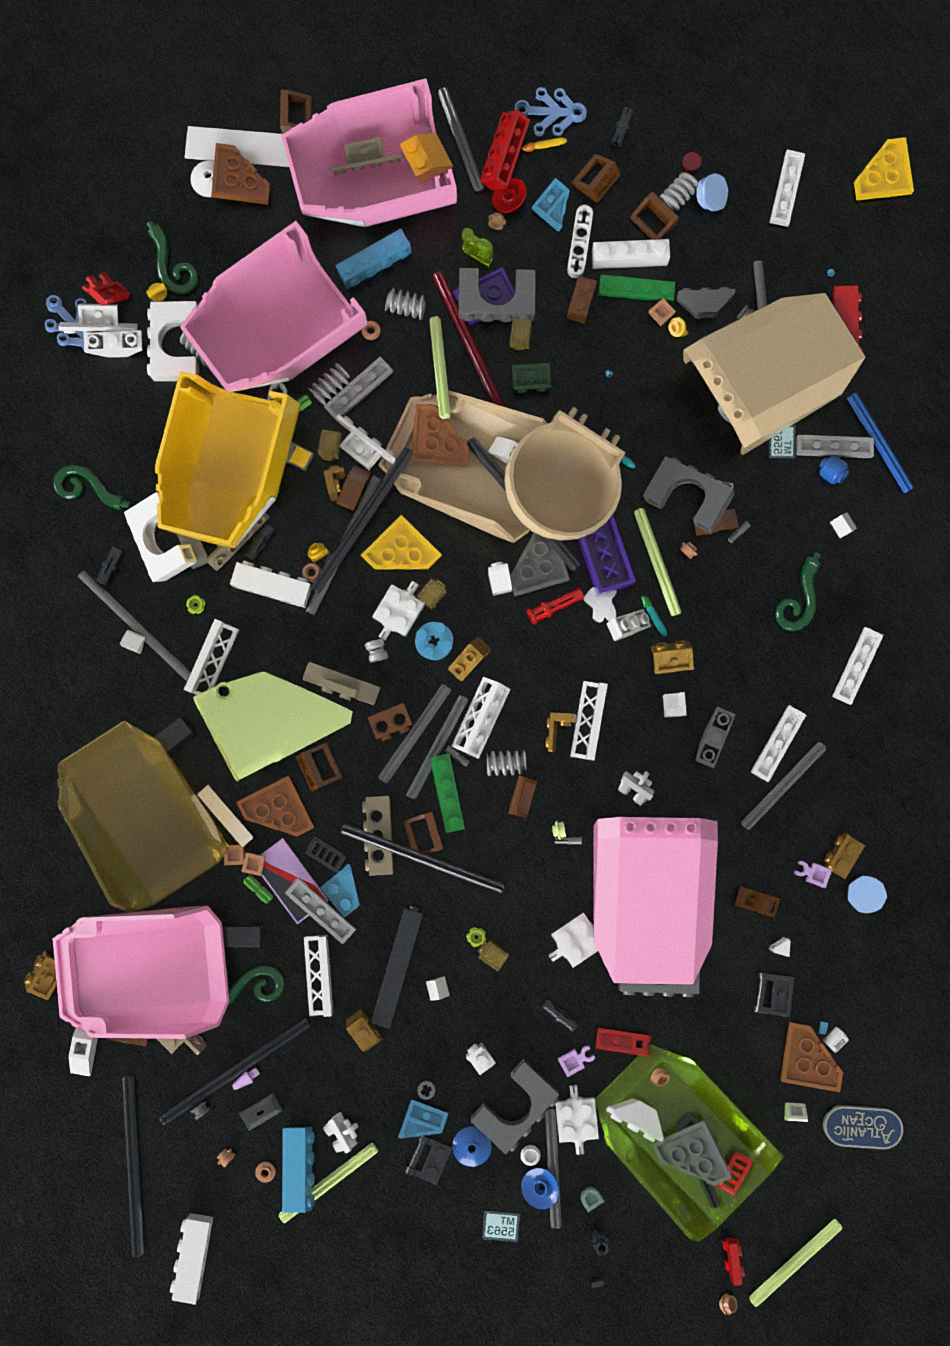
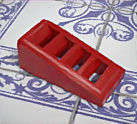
M732 1150L727 1165L732 1175L736 1176L737 1179L736 1181L733 1179L727 1180L734 1184L732 1188L725 1185L724 1182L716 1186L735 1196L753 1160ZM736 1159L744 1162L743 1166L736 1163ZM732 1166H735L736 1168L740 1169V1172L737 1173L734 1170H732Z

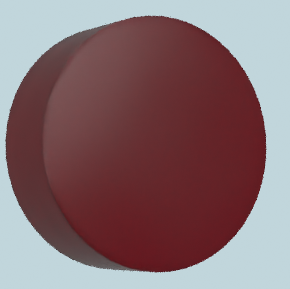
M695 152L687 153L682 161L683 169L689 173L698 171L701 165V157Z

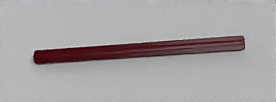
M438 271L434 273L435 283L491 403L505 407L466 322L463 319H459V307L443 272Z

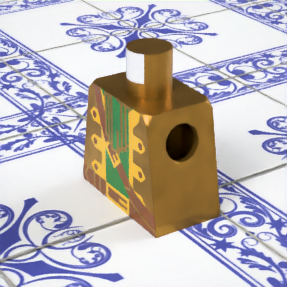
M362 1008L346 1019V1029L362 1051H368L384 1039Z

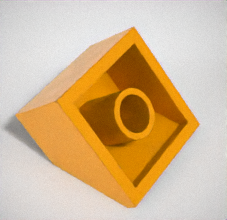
M436 133L418 134L400 143L403 153L420 185L453 167Z

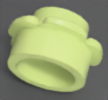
M556 821V825L552 826L554 837L558 836V839L561 840L562 837H566L564 822Z

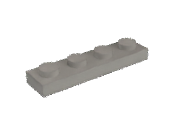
M379 357L324 406L325 409L338 422L336 418L338 414L342 417L390 376L393 370Z
M798 435L796 437V455L872 458L874 456V438Z
M299 877L285 891L287 896L342 944L356 930L350 922Z

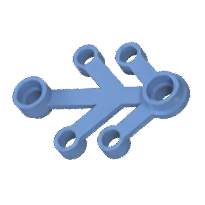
M543 87L536 90V98L539 101H544L548 107L529 106L525 100H519L515 104V110L524 109L525 112L521 113L525 116H548L541 123H537L534 126V134L536 136L544 135L545 129L560 116H565L566 118L560 124H555L552 129L553 136L561 137L564 129L573 122H582L587 114L586 108L581 103L574 104L562 88L555 90L554 99L557 102H563L567 108H560ZM543 92L545 95L540 96L538 93ZM561 93L563 96L558 97L557 94ZM542 128L543 130L539 132L536 129ZM555 129H560L561 132L557 133Z
M51 295L46 299L48 310L57 312L66 322L79 323L78 304H87L82 298L75 301L77 309L75 320L62 306V301L58 296ZM48 319L45 321V328L48 332H64V330H59L60 323H56L55 320ZM83 331L75 332L80 338H72L66 333H59L57 341L61 346H82L84 349Z

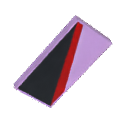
M284 838L261 854L266 856L262 877L297 924L308 917L309 914L287 896L285 891L298 877L326 902L329 901Z

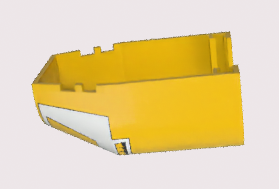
M180 371L155 465V473L158 474L156 490L159 491V503H157L158 528L197 540L235 548L277 498L301 407L300 403L287 394L269 391V395L275 401L235 392L228 393L225 389L212 385L199 375Z

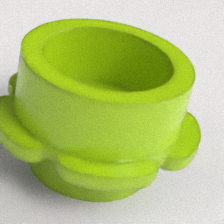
M197 595L192 596L186 603L188 611L192 614L202 613L205 606L204 599Z
M477 927L470 929V933L467 934L468 942L474 947H478L480 944L483 945L486 941L485 931Z

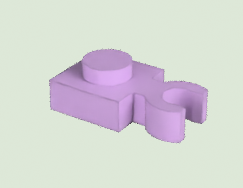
M803 861L797 862L803 866V871L794 870L796 875H807L805 881L826 888L831 869L815 863H811V866L808 867L807 863Z
M589 1045L582 1047L578 1054L573 1049L558 1058L567 1077L585 1068L582 1062H591L595 1059L594 1055L585 1056V1052L590 1049Z

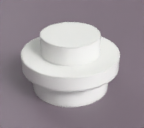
M527 1145L522 1149L521 1159L523 1163L532 1166L539 1162L540 1151L536 1146Z

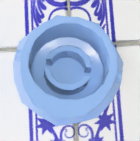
M715 173L707 178H702L697 187V199L701 207L710 211L723 209L728 197V187L725 178Z
M861 876L849 885L848 901L858 912H875L881 909L886 901L887 894L883 883L874 877Z

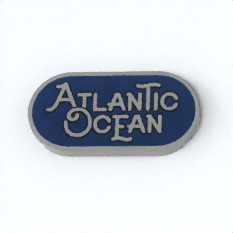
M837 1105L829 1113L827 1112L823 1120V1129L827 1137L834 1144L843 1147L890 1149L899 1143L903 1135V1124L900 1118L887 1108Z

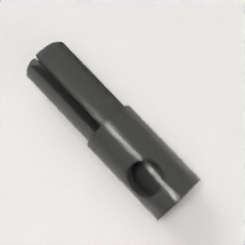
M744 521L727 540L733 543L751 526L749 522Z
M450 745L446 748L445 752L449 753L451 757L466 767L469 764V761Z
M562 837L561 840L568 841H555V844L582 845V837Z

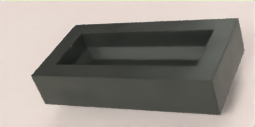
M275 1092L239 1114L249 1131L282 1112L284 1108ZM263 1110L264 1113L259 1115L258 1112Z

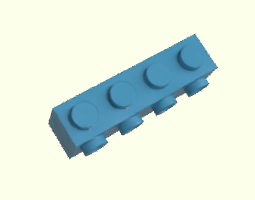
M399 229L335 265L337 273L346 289L356 286L364 279L372 277L378 271L388 268L394 262L407 257L411 253V246L403 231Z
M312 1127L283 1128L282 1213H305L311 1211L314 1206V1195L312 1194V1186L314 1185V1174L312 1173V1165L314 1164V1153L312 1152L314 1132H312Z

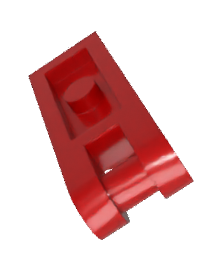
M598 1028L595 1049L650 1057L649 1043H651L652 1036ZM636 1041L641 1042V1048H636Z

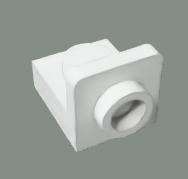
M482 1043L479 1045L474 1044L467 1050L466 1058L472 1063L479 1075L496 1064Z

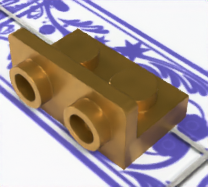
M331 466L328 470L324 471L328 494L331 501L338 500V494L341 492L338 481L345 480L346 476L343 467Z
M679 640L672 644L658 643L655 646H651L655 674L694 669L693 649L689 642Z
M843 833L836 838L834 842L836 846L833 851L826 855L824 867L831 869L832 872L846 879L865 845L853 839L851 835Z
M44 951L42 956L39 955L34 963L35 968L32 973L29 972L24 983L27 992L48 1000L57 986L55 958L49 956V953Z

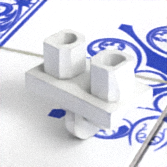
M627 771L623 774L618 790L625 795L628 794L631 788L635 790L637 794L633 800L639 805L645 803L647 799L650 801L654 790L650 788L652 782L647 779L649 775L647 771L643 775L637 771L633 776Z
M341 1112L337 1113L323 1127L328 1136L335 1133L337 1140L333 1142V1147L336 1152L344 1151L348 1153L357 1144L355 1139L357 1135L354 1130L358 1128V1124H350L348 1119H344Z

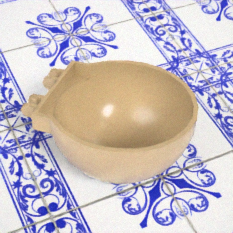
M575 407L571 409L568 415L559 410L551 423L537 427L525 435L513 449L505 472L506 496L514 514L532 532L555 540L578 539L595 532L609 520L616 510L621 496L622 480L619 463L625 452L616 447L620 436L615 435L610 443L605 440L609 435V429L605 428L601 436L594 433L583 425L587 418L586 414L581 415L578 422L573 419L577 413Z

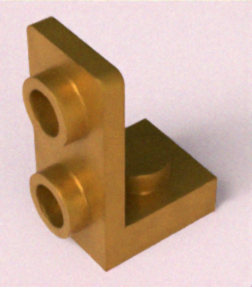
M477 637L464 649L448 669L460 681H463L492 649Z
M550 713V717L547 718L549 736L546 737V748H548L549 752H556L558 722L561 726H571V722L576 723L577 715Z

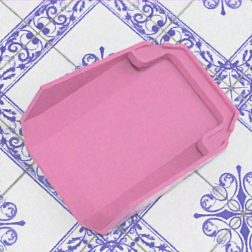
M615 817L598 819L594 824V944L608 969L613 983H694L712 946L718 846L717 821L701 818Z
M208 906L82 917L74 925L66 928L62 934H58L53 938L60 1018L70 1022L76 1028H82L87 1032L88 1036L93 1038L186 1039L220 1025L229 1004L222 922Z

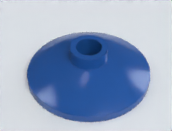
M476 1126L462 1128L455 1135L452 1144L456 1159L463 1165L471 1167L484 1163L488 1159L492 1148L491 1140ZM470 1145H474L476 1149L474 1151H470L468 1147Z
M534 1168L523 1177L521 1184L522 1194L531 1206L537 1209H547L555 1204L559 1197V1184L556 1177L550 1171L543 1168ZM541 1183L545 1186V1190L540 1187Z

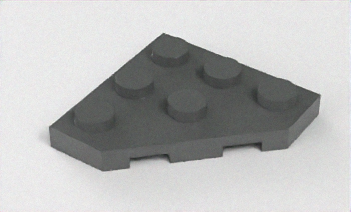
M533 533L510 575L514 597L570 580L564 561L546 539L537 533Z
M706 1119L664 1137L662 1142L655 1141L652 1143L661 1164L674 1167L680 1172L702 1179L708 1184L715 1186L733 1177Z

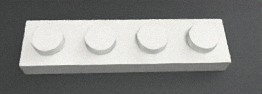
M791 150L786 151L769 223L788 227L804 162V153Z
M867 627L863 629L832 697L849 705L852 704L883 635Z
M790 705L787 706L753 766L751 773L769 782L806 716L804 713Z

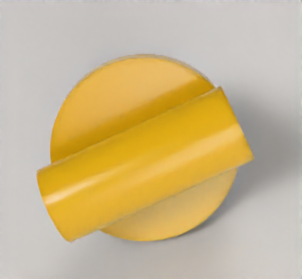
M154 283L146 291L149 298L154 302H161L167 296V289L163 283Z
M680 316L670 321L669 331L673 336L683 337L688 334L685 321Z
M314 543L309 548L308 556L313 563H316L326 556L329 551L323 543Z

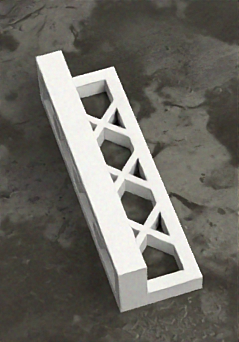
M217 619L214 620L184 690L198 695L201 693L197 691L198 685L203 681H207L208 690L215 687L239 629ZM223 628L233 631L231 638L225 641L221 637ZM222 645L224 654L222 657L215 659L213 651L216 647ZM214 663L217 670L215 674L208 676L205 669L207 665Z
M483 677L452 747L479 759L510 691L508 687ZM489 683L492 686L489 692L485 694L484 690L487 684ZM482 702V708L477 711L478 703ZM474 719L475 723L473 727L469 729L468 725L470 721ZM466 736L467 740L464 747L459 746L462 738Z
M583 681L570 757L592 761L595 759L608 684ZM587 686L598 688L597 695L591 700L586 695ZM587 704H590L594 709L593 715L589 718H586L582 713L583 707ZM586 722L590 727V733L583 738L579 732V727ZM582 741L587 746L586 755L575 753L576 745Z
M328 935L304 937L309 1016H332L333 1001ZM318 940L319 950L316 954L309 949V941ZM314 958L320 961L318 973L311 969L310 963ZM316 977L321 981L322 989L319 993L312 988V982ZM317 997L323 1002V1010L314 1011L313 1002Z

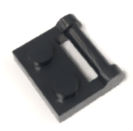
M758 972L759 986L754 1012L790 1017L794 977ZM767 980H773L770 1007L764 1006Z
M428 1135L419 1136L417 1147L404 1171L437 1185L451 1153L452 1146ZM426 1144L431 1145L422 1169L416 1168Z

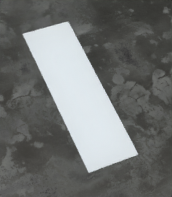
M188 126L185 158L214 161L216 143L235 145L245 160H248L251 164L289 167L281 137L283 134Z

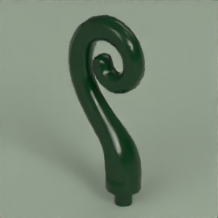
M152 220L147 223L149 228L148 234L157 246V271L160 281L166 289L174 294L186 295L191 293L197 287L199 281L196 268L188 262L177 263L172 270L174 279L180 281L181 272L187 270L190 274V280L183 285L174 283L167 271L169 242L166 232L160 224L155 225Z
M81 465L64 466L54 476V489L62 498L76 499L81 495L83 483L77 477L70 479V482L75 486L72 491H67L63 487L66 477L69 475H80L89 481L100 500L107 506L120 511L123 508L129 509L131 507V501L125 500V496L110 492L100 478L87 467Z
M817 552L813 554L812 558L807 557L802 567L801 580L806 598V609L802 617L797 621H789L784 616V610L787 606L793 608L794 616L800 615L802 607L796 599L786 598L776 607V621L787 631L803 629L811 622L815 614L816 593L814 577L821 565L819 562L821 555Z
M257 965L249 968L228 988L229 1004L236 999L251 979L261 975L270 976L274 980V989L268 994L263 993L262 987L267 984V980L261 978L254 983L253 993L260 1001L271 1002L276 1000L283 993L285 987L282 973L277 968L269 965Z

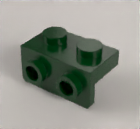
M550 362L512 364L513 389L519 393L528 392V389L547 391V388H551Z

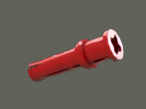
M577 588L551 602H542L540 606L527 609L526 611L530 621L535 625L537 621L543 618H550L552 613L584 599V595L581 589Z

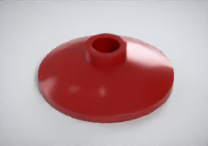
M511 178L507 189L494 191L492 203L497 211L501 213L512 212L523 203L527 193L523 181Z

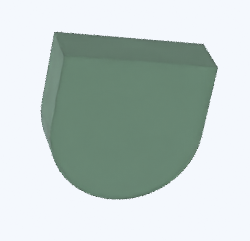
M586 1187L581 1192V1201L588 1212L604 1202V1198L595 1187Z

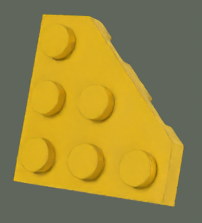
M906 137L887 139L855 180L856 200L908 195L914 192Z
M401 515L361 556L374 569H429L442 554Z

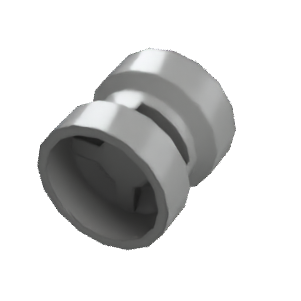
M383 639L365 644L366 650L370 653V663L388 658V654L384 650L385 644Z

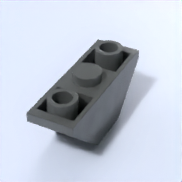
M707 287L700 290L684 288L678 291L676 301L695 318H715L732 300L735 289H730L729 287H721L717 290H711V288Z
M719 707L716 708L700 741L695 761L712 768L715 767L736 714Z

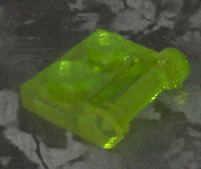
M470 228L464 229L462 231V238L464 239L462 250L483 264L490 266L493 261L492 244L484 238L481 240L473 235V231Z

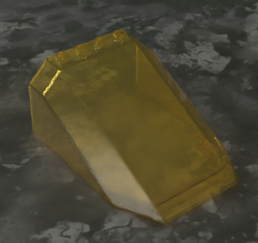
M123 721L58 763V787L60 788L58 807L110 905L129 913L153 906L218 864L228 851L229 846L220 830L162 744L128 722Z

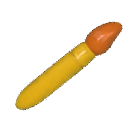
M554 138L535 143L530 142L522 146V149L531 152L535 149L559 146L566 143L567 139Z

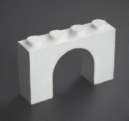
M196 301L150 302V309L147 310L148 320H150V327L147 328L148 338H150V345L147 346L148 357H150L147 372L154 381H178L180 371L199 375V361L196 357H173L164 353L162 349L164 335L170 329L182 325L193 308H197Z
M159 492L154 493L124 512L153 582L166 581L197 562L190 544L177 545L166 553L157 546L154 532L158 523L157 503H159Z

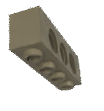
M390 796L366 797V801L362 802L363 813H366L367 821H363L364 831L373 834L375 830H380L383 833V838L392 841ZM376 810L382 813V819L379 822L372 819V813ZM364 842L365 852H368L369 858L365 860V869L369 871V876L394 874L393 853ZM375 850L383 851L384 858L382 860L374 858Z

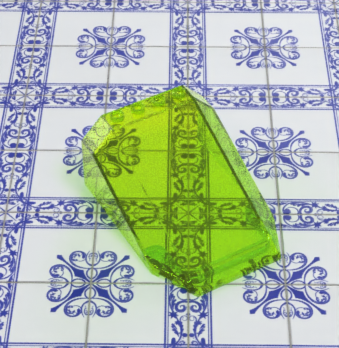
M650 1044V1057L638 1056L595 1099V1104L599 1112L607 1145L687 1237L700 1242L716 1230L774 1171L784 1155L691 1059ZM657 1068H666L669 1071L670 1080L664 1086H657L651 1081V1075ZM632 1098L645 1103L657 1111L663 1137L680 1131L676 1126L691 1112L699 1121L706 1119L711 1132L720 1140L717 1144L726 1163L732 1150L752 1159L753 1162L735 1196L716 1185L713 1186L721 1205L712 1209L697 1177L694 1178L674 1167L661 1164L652 1146L653 1142L644 1138L642 1131L639 1130L636 1133L627 1128L628 1123L622 1120L619 1123L612 1119V1114L606 1111L607 1107ZM690 1120L684 1128L691 1126L694 1122ZM736 1159L735 1161L741 1166H743L744 1162L740 1161L739 1159ZM732 1166V1170H734L737 1173L740 1172V1169L736 1168L735 1166ZM733 1175L731 1179L736 1181L737 1177ZM727 1180L724 1181L725 1185L731 1188L733 1187L734 1184L728 1182Z

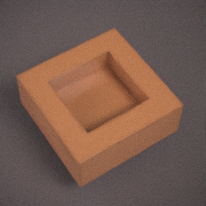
M664 298L649 310V314L660 326L676 313Z
M241 845L224 846L225 865L244 863V847Z
M246 852L242 872L262 876L266 856Z

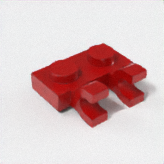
M106 272L99 275L103 282H97L93 275L87 276L86 280L90 285H83L82 288L102 306L127 300L131 294L118 281L113 282Z
M734 1237L726 1238V1240H722L723 1249L728 1253V1260H725V1268L730 1272L734 1286L742 1285L741 1277L745 1275L741 1259H739V1257H742L738 1238L734 1239Z

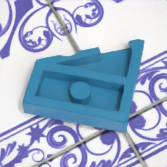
M555 178L531 209L559 232L562 228L570 190Z
M350 864L320 887L344 918L360 905Z
M411 1100L398 1138L442 1133L448 1113Z

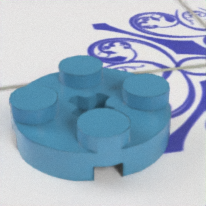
M429 622L417 631L415 645L420 655L426 659L440 660L445 658L452 649L453 636L449 628L443 623ZM432 636L440 639L437 642V646L429 644Z

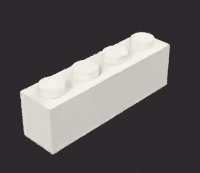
M669 239L594 242L592 248L593 269L667 266L670 259Z
M243 561L242 564L236 563L230 585L306 608L311 592L309 580L298 577L297 580L292 579L289 574L284 572L275 574L272 573V569L261 566V569L253 567L254 564Z
M190 1213L186 1219H183L181 1232H184L183 1240L180 1239L177 1252H180L179 1260H176L174 1272L177 1274L170 1288V1292L173 1293V1301L196 1304L199 1299L213 1217Z

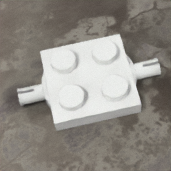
M412 581L407 591L391 585L372 617L384 626L379 635L383 640L386 641L391 631L398 632L406 637L425 604L413 595L419 586L417 583Z
M584 913L551 934L558 947L556 951L549 955L550 958L553 957L551 959L553 962L563 955L568 959L572 967H575L598 951L594 944V924L587 919Z
M570 1085V1097L566 1100H559L555 1104L559 1143L574 1142L576 1154L580 1155V1151L581 1154H584L583 1142L599 1139L594 1097H578V1085H574V1093L573 1085Z

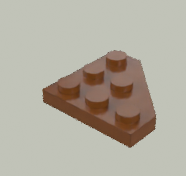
M216 143L211 197L268 205L269 183L266 179H263L257 173L256 168L248 160H245L235 145Z
M416 404L412 451L414 454L411 457V461L468 467L469 446L451 424L439 416L437 407L435 405Z
M290 776L236 802L245 820L299 836L315 828Z
M789 1022L780 1081L840 1092L843 1072L823 1043L818 1039L813 1029L806 1024Z

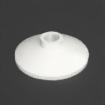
M211 160L199 163L191 174V184L194 190L204 197H211L214 161ZM207 174H211L210 178H206L205 176Z

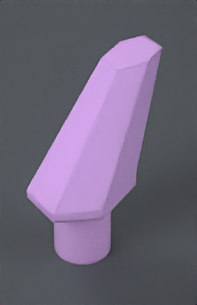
M256 1067L248 1073L244 1072L232 1084L233 1089L236 1090L253 1082L252 1079L260 1074Z

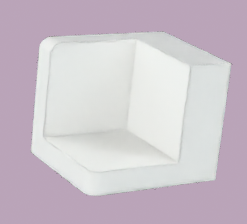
M684 692L663 695L665 717L686 715Z

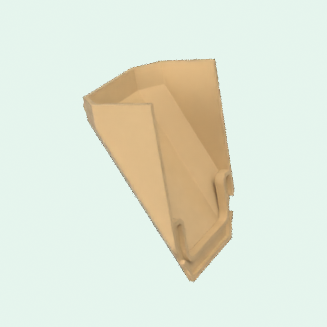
M825 293L781 298L698 340L683 350L685 364L689 361L695 364L734 427L742 443V455L842 395L865 359V355Z
M448 390L451 416L446 418V420L466 444L469 439L475 437L487 452L497 436L519 443L525 435L535 428L548 424L543 418ZM427 394L423 397L410 398L386 450L389 449L395 454V460L405 447L412 450L416 404L435 405L439 410L437 395ZM470 448L468 467L412 462L410 459L394 483L402 494L514 543L530 531L512 511L506 491ZM490 455L505 473L507 464ZM382 457L379 466L387 474L392 464Z

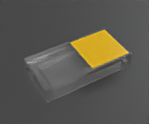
M291 442L286 462L306 471L314 453Z

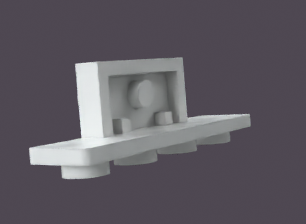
M78 304L79 323L60 322L59 330H64V333H75L76 331H83V333L95 331H137L138 329L137 324L118 323L117 304L105 306L101 304Z
M339 414L336 416L338 422L351 432L340 444L341 449L368 470L371 469L381 456L392 465L394 464L396 456L389 449L385 451L381 448L382 445L375 438L371 440L367 437L366 431L361 427L356 428L353 426L354 423L347 416H344V418Z

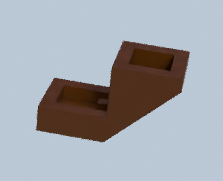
M354 465L345 480L336 504L354 511L361 500L363 489L369 481L372 472Z
M735 509L725 510L713 533L720 530L739 528ZM695 526L696 535L711 534Z
M740 887L735 905L775 917L780 899Z

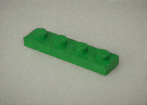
M610 275L600 276L599 295L650 301H661L664 298L666 302L673 303L675 282Z
M450 754L432 756L430 761L445 833L463 830L465 827Z

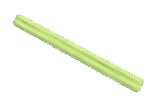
M435 316L431 317L429 321L439 416L442 419L450 418L451 414L441 319Z
M639 508L634 511L637 523L671 616H676L681 613L680 606L644 508Z
M370 1143L312 1188L314 1201L378 1152L377 1147ZM281 1211L279 1218L283 1223H286L298 1213H282Z
M833 1219L749 1296L752 1304L756 1307L760 1305L841 1231V1224L836 1219Z

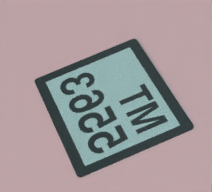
M795 425L789 426L769 439V458H795Z
M485 1211L482 1239L517 1242L520 1214Z

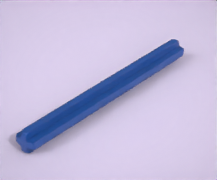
M858 393L851 394L847 398L870 438H874L876 448L904 493L914 488L913 484Z

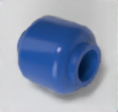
M832 456L829 459L826 457L819 465L821 467L820 475L831 484H836L837 482L840 484L849 474L847 463L837 456Z

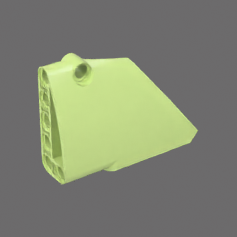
M260 672L227 683L222 682L193 697L236 781L350 724L353 712L266 672ZM225 687L228 690V695L225 697L221 696L218 693V689Z

